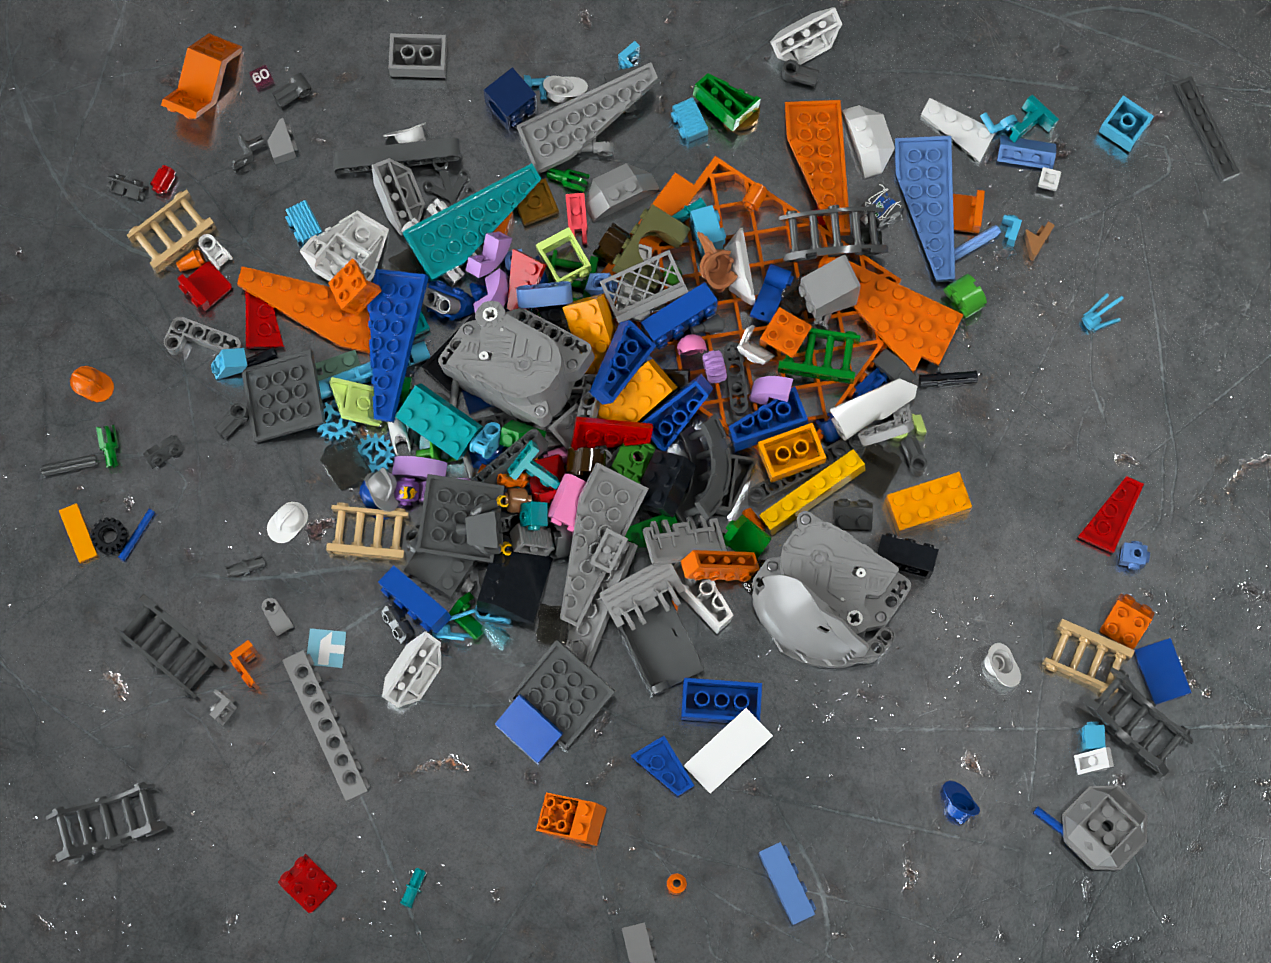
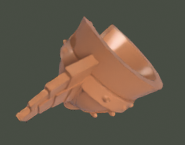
M698 231L697 236L705 252L700 262L699 271L702 277L712 286V289L721 293L738 277L733 271H730L731 264L734 263L733 258L729 256L731 251L715 249L712 241L702 232Z

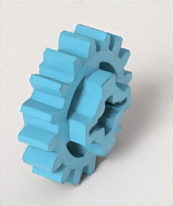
M332 400V405L326 402V408H323L325 416L328 413V418L325 420L326 424L319 425L318 432H323L322 436L324 439L329 436L331 442L334 438L340 442V437L346 440V434L352 435L353 431L351 428H356V424L353 423L354 421L349 420L347 427L344 428L345 422L348 420L342 419L340 412L334 411L339 410L335 400ZM334 418L339 420L338 424L333 421Z
M377 433L374 434L373 438L368 434L367 440L361 438L362 444L355 445L358 451H353V454L358 456L354 459L355 463H359L358 468H364L365 474L369 471L375 473V471H379L381 468H386L388 471L387 465H393L394 463L391 458H395V454L391 453L394 451L393 446H390L391 441H385L384 435L378 438ZM379 444L383 445L387 451L381 450ZM375 448H376L377 455H375V458H374V461H373V458H372L371 455L374 454V451H375ZM362 458L368 460L369 463H370V466L367 465V464L362 460Z

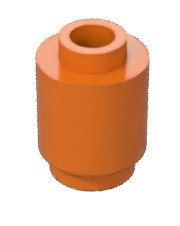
M756 182L751 185L742 200L743 207L750 212L758 211L767 196V188Z
M678 873L672 874L667 880L668 891L673 895H680L685 891L687 886L685 877ZM679 880L681 885L675 887L673 881Z

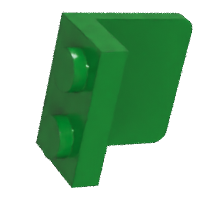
M743 514L736 521L732 519L726 527L727 533H722L726 549L730 546L736 552H754L757 560L771 541V537Z

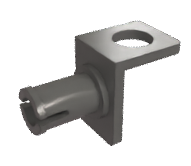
M242 134L239 135L238 142L245 155L233 160L232 167L234 170L253 162V151L267 146L265 139H262V135L250 141L245 140Z

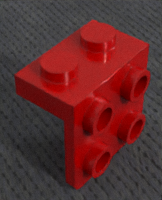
M210 261L205 262L188 278L183 274L177 278L180 283L179 289L185 295L188 293L192 297L190 299L197 308L201 307L204 311H207L232 289L229 281Z
M555 454L534 460L557 476L561 483L565 474L561 455ZM529 475L528 479L533 501L551 503L558 487L556 490L551 486L547 488L540 482V478Z
M307 854L299 857L295 861L294 866L289 871L284 872L278 881L281 887L308 913H312L337 887L336 883Z

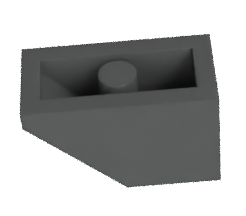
M884 349L873 360L874 365L880 372L888 376L887 380L889 383L899 378L911 383L916 378L909 367L888 349Z

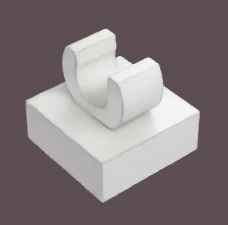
M1043 167L1038 187L1056 191L1061 171Z

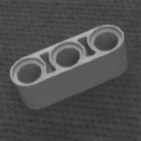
M427 283L423 300L425 306L441 314H457L460 311L461 304L457 298L428 288L429 283Z

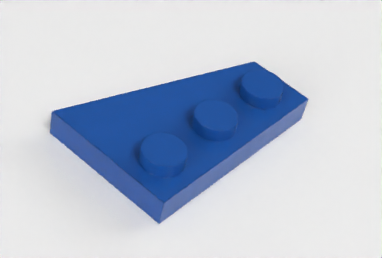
M665 736L631 755L637 763L676 796H680L695 787Z

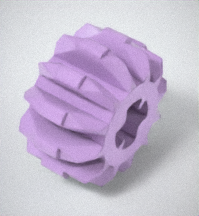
M713 350L704 353L702 359L708 382L711 384L726 380V368L721 352Z

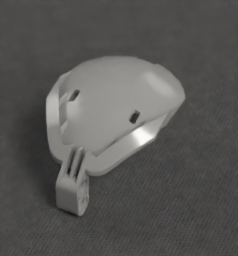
M770 575L762 578L765 587L760 593L754 587L752 594L753 607L761 624L771 635L780 652L801 663L822 668H845L857 663H873L886 651L895 638L894 631L889 627H884L868 642L864 641L848 626L844 619L833 614L827 603L821 600L801 580L785 575ZM819 625L828 629L829 631H825L819 628Z

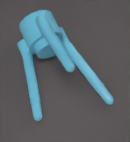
M1106 293L1088 312L1083 314L1082 321L1086 328L1097 331L1102 327L1121 321L1120 318H1116L1100 324L1102 321L1100 316L1122 301L1124 297H1119L1097 313L1095 310L1109 296Z
M475 609L453 615L449 621L475 613ZM446 624L437 634L432 632L433 637L437 639L444 638L464 641V637L472 638L468 633L451 632L449 624Z

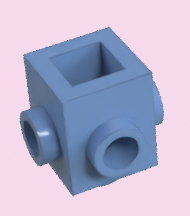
M1139 541L1124 542L1121 546L1119 565L1128 566V569L1140 570L1146 563H1149L1150 552H1147L1148 546L1143 545Z

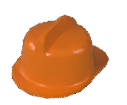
M79 367L72 373L70 378V386L73 391L91 401L103 402L109 399L114 390L111 378L93 367Z

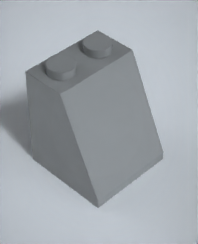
M842 255L802 277L798 290L801 297H804L806 300L808 312H812L815 319L857 305L861 285L846 255Z

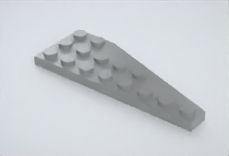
M650 62L516 125L530 161L538 174L572 159L660 81L653 64Z
M597 462L578 499L560 619L576 627L580 626L606 574V571L590 564L606 529L608 528L625 537L649 489Z
M628 541L629 546L625 554L621 553L618 558L621 562L617 570H612L611 573L606 572L580 626L576 627L570 623L567 624L569 634L565 646L589 667L610 617L598 593L625 579L638 545Z

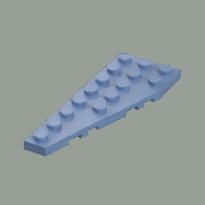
M951 136L895 138L896 177L936 282L955 281Z

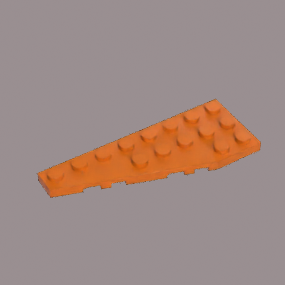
M841 100L785 102L787 140L819 210L828 209V206L839 205V208L849 207ZM849 214L838 215L840 236L850 235ZM831 215L822 216L831 236H833Z
M241 267L237 282L238 287L260 298L273 308L275 307L283 314L306 328L315 331L321 337L330 340L336 346L370 354L369 339H371V332L368 327L370 315L367 306L356 316L341 309L329 286Z

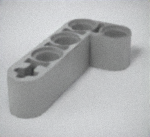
M184 317L173 319L164 339V345L172 355H179L187 341L219 353L222 349H231L230 346L235 349V344L237 348H243L242 343L237 337ZM181 324H185V325H186L183 330H181V331H178V330H177V327H178L179 325H181ZM197 331H203L200 337H195L194 335ZM215 337L221 338L218 343H212V340ZM171 342H178V345L176 347H169Z

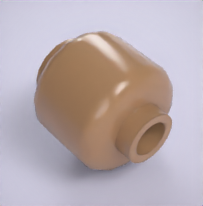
M509 488L504 492V495L507 497L503 498L502 504L509 503L507 507H503L509 513H520L521 503L532 502V497L528 495L525 488Z

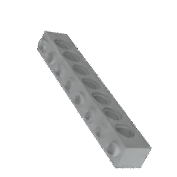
M303 650L283 659V664L346 802L350 803L369 794L367 789L370 787L366 776L362 778L359 772L362 770L358 759H353L351 753L354 752L350 741L346 742L343 737L346 732L343 725H338L335 719L338 717L334 706L330 707L327 700L330 697L326 688L322 690L319 684L322 682L318 671H313L311 665H314L311 655H306ZM307 669L308 675L300 678V670ZM310 686L316 687V692L313 695H307V689ZM317 704H324L322 712L316 713L314 711ZM331 721L332 728L330 730H323L324 722ZM333 739L340 740V745L337 748L330 746ZM342 756L348 757V763L344 766L338 764V760ZM349 774L356 775L354 783H347L346 778Z

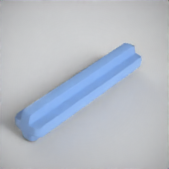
M994 225L955 248V260L1000 235L999 227Z

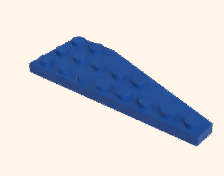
M376 269L373 283L379 285L382 291L367 305V309L370 315L368 327L371 332L369 344L371 368L373 369V377L371 379L372 385H374L373 413L374 419L377 421L394 423L429 276L426 274Z

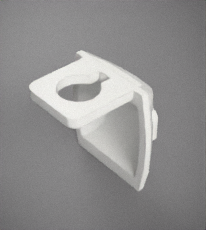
M754 325L746 328L737 348L740 354L745 356L747 360L754 364L764 365L774 358L775 355L749 341L755 328Z

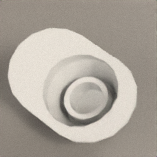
M549 76L543 82V86L548 93L547 98L556 103H565L573 97L584 94L588 89L587 82L579 77Z
M426 122L409 129L384 134L383 137L394 136L399 144L426 141L422 127Z
M289 502L281 506L268 522L267 532L269 537L277 543H286L293 539L307 523L308 513L306 508L298 502Z
M1002 643L993 644L985 658L986 670L991 675L996 676L1003 685L1015 687L1021 680V673L1010 649Z

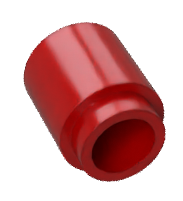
M162 165L150 183L152 190L158 194L167 193L175 179L174 175L176 172L172 168Z

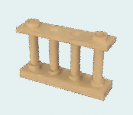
M187 189L184 192L177 193L171 202L139 226H134L129 231V234H127L131 243L138 240L152 257L150 265L157 274L196 245L202 235L210 234L217 229L210 217L202 219L188 202L191 196ZM181 206L197 223V227L192 231H188L173 213ZM166 217L182 234V238L177 242H173L159 226V223ZM151 229L156 232L167 246V250L162 254H158L143 236Z
M347 503L332 505L331 509L333 512H338L335 540L332 543H327L326 551L329 554L405 561L406 553L404 550H401L400 539L403 519H410L409 512L401 508L386 512L379 509L349 507ZM346 513L357 514L354 542L351 545H345L342 541ZM365 515L376 516L374 538L371 547H365L361 543ZM384 517L395 518L393 541L390 549L382 548L381 545Z
M1062 619L1057 627L1062 635L1051 659L1046 657L1042 664L1049 671L1064 673L1100 689V693H1103L1115 679L1111 671L1105 683L1095 679L1104 654L1107 652L1115 654L1114 657L1116 659L1112 667L1119 671L1122 662L1130 660L1135 650ZM1074 636L1079 639L1080 643L1070 666L1067 667L1058 662L1068 638ZM1092 644L1097 646V653L1088 674L1085 675L1076 670L1086 646ZM1116 689L1112 695H1115L1119 689Z

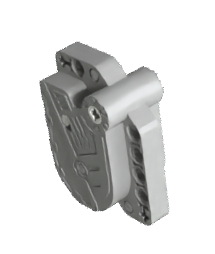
M497 301L482 303L475 312L476 320L464 323L440 355L438 362L443 372L457 380L462 390L483 399L484 402L492 406L494 405L506 414L524 422H534L539 426L549 425L552 417L558 414L569 400L572 381L581 379L594 361L595 355L591 345L526 309L519 308L506 312L501 303Z
M803 511L799 513L796 520L797 528L791 533L786 543H784L781 556L769 558L764 562L753 579V590L755 587L760 593L765 586L758 587L757 585L764 577L770 575L790 576L801 580L821 600L829 605L833 614L844 619L859 637L863 638L866 631L884 628L911 589L910 580L898 572L899 568L895 564L875 553L867 545L860 543L845 530H841L832 525V523L822 521L811 512ZM904 584L905 587L899 595L895 594L899 586ZM893 599L896 606H887L886 600Z

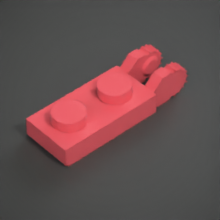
M584 193L566 194L568 227L574 237V231H582V243L586 245L587 219Z

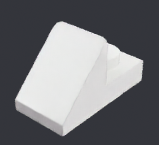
M1110 747L1074 755L1078 775L1105 771L1107 768L1114 767Z

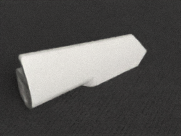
M899 378L831 408L830 412L834 416L831 420L837 433L846 441L875 420L885 419L915 398L917 386Z

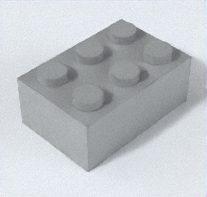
M390 33L388 69L391 77L446 78V35Z

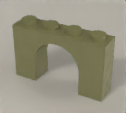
M652 204L649 209L645 208L641 213L640 218L642 220L640 224L636 223L630 233L633 235L631 239L627 238L621 248L624 249L622 254L618 253L612 263L615 266L612 271L618 273L644 261L639 253L640 239L647 236H655L678 249L691 228ZM646 264L642 266L640 274L651 277L654 267ZM656 269L653 279L660 281L664 274ZM629 272L625 274L624 278L634 284L637 275ZM639 276L636 286L646 290L649 279ZM651 281L648 291L653 292L659 283Z

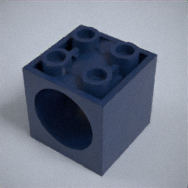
M513 67L484 89L485 103L508 130L512 127L516 128V125L522 123V119L527 115H533L537 110L536 108H538L536 93Z

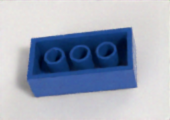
M706 282L643 320L641 322V331L656 345L653 351L656 349L661 350L668 345L667 342L670 340H677L684 335L683 332L690 327L700 325V321L714 316L717 311L718 300Z
M684 678L681 720L730 723L747 708L760 722L762 683Z

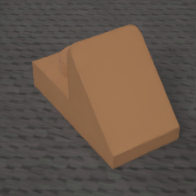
M1048 221L1046 226L1042 225L1037 234L1027 229L1025 230L1023 236L1030 260L1034 261L1055 226Z

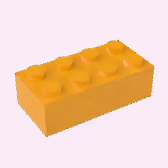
M605 293L579 299L563 307L571 334L588 342L595 355L594 361L585 374L597 375L616 332Z
M651 359L637 370L613 403L604 405L600 403L597 417L599 419L639 422L678 387L654 359Z
M960 471L888 494L885 498L897 536L969 513L972 509V504Z

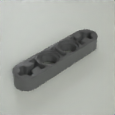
M729 342L724 348L730 408L733 414L741 416L748 409L743 359L740 352L737 351L735 352V360H732L731 352L727 351H730V347L738 350L737 346L739 344ZM732 365H737L740 367V372L732 374L729 368ZM739 383L743 389L741 392L736 393L732 390V385ZM737 397H740V403L744 405L741 411H738L736 407L734 408L737 405Z

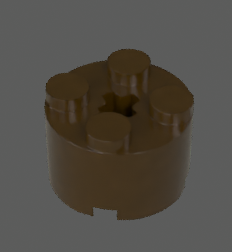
M612 223L598 243L599 246L594 250L593 255L612 265L617 254H622L623 248L621 247L627 238L631 239L632 235L615 223Z
M568 448L566 472L578 478L583 475H588L587 478H589L596 462L606 466V451L601 452V449L579 448V451H574V448Z

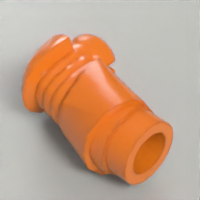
M524 470L514 480L509 474L500 473L497 477V484L504 485L505 488H524L529 482V474Z

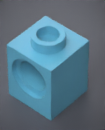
M1087 722V725L1082 727L1083 751H1093L1106 747L1104 725H1099V722Z

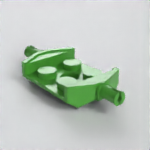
M652 439L649 444L625 446L623 443L609 469L640 484L655 449H660ZM634 453L641 457V462L633 458Z

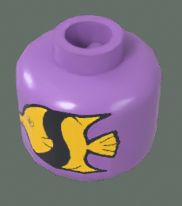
M400 477V480L397 481L394 497L397 501H400V505H412V502L418 500L419 483L415 481V478Z

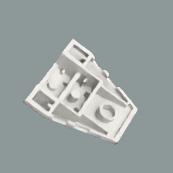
M357 210L340 220L332 228L328 227L325 229V232L311 237L302 247L300 253L312 270L328 281L351 259H355L366 280L371 282L374 278L389 229Z

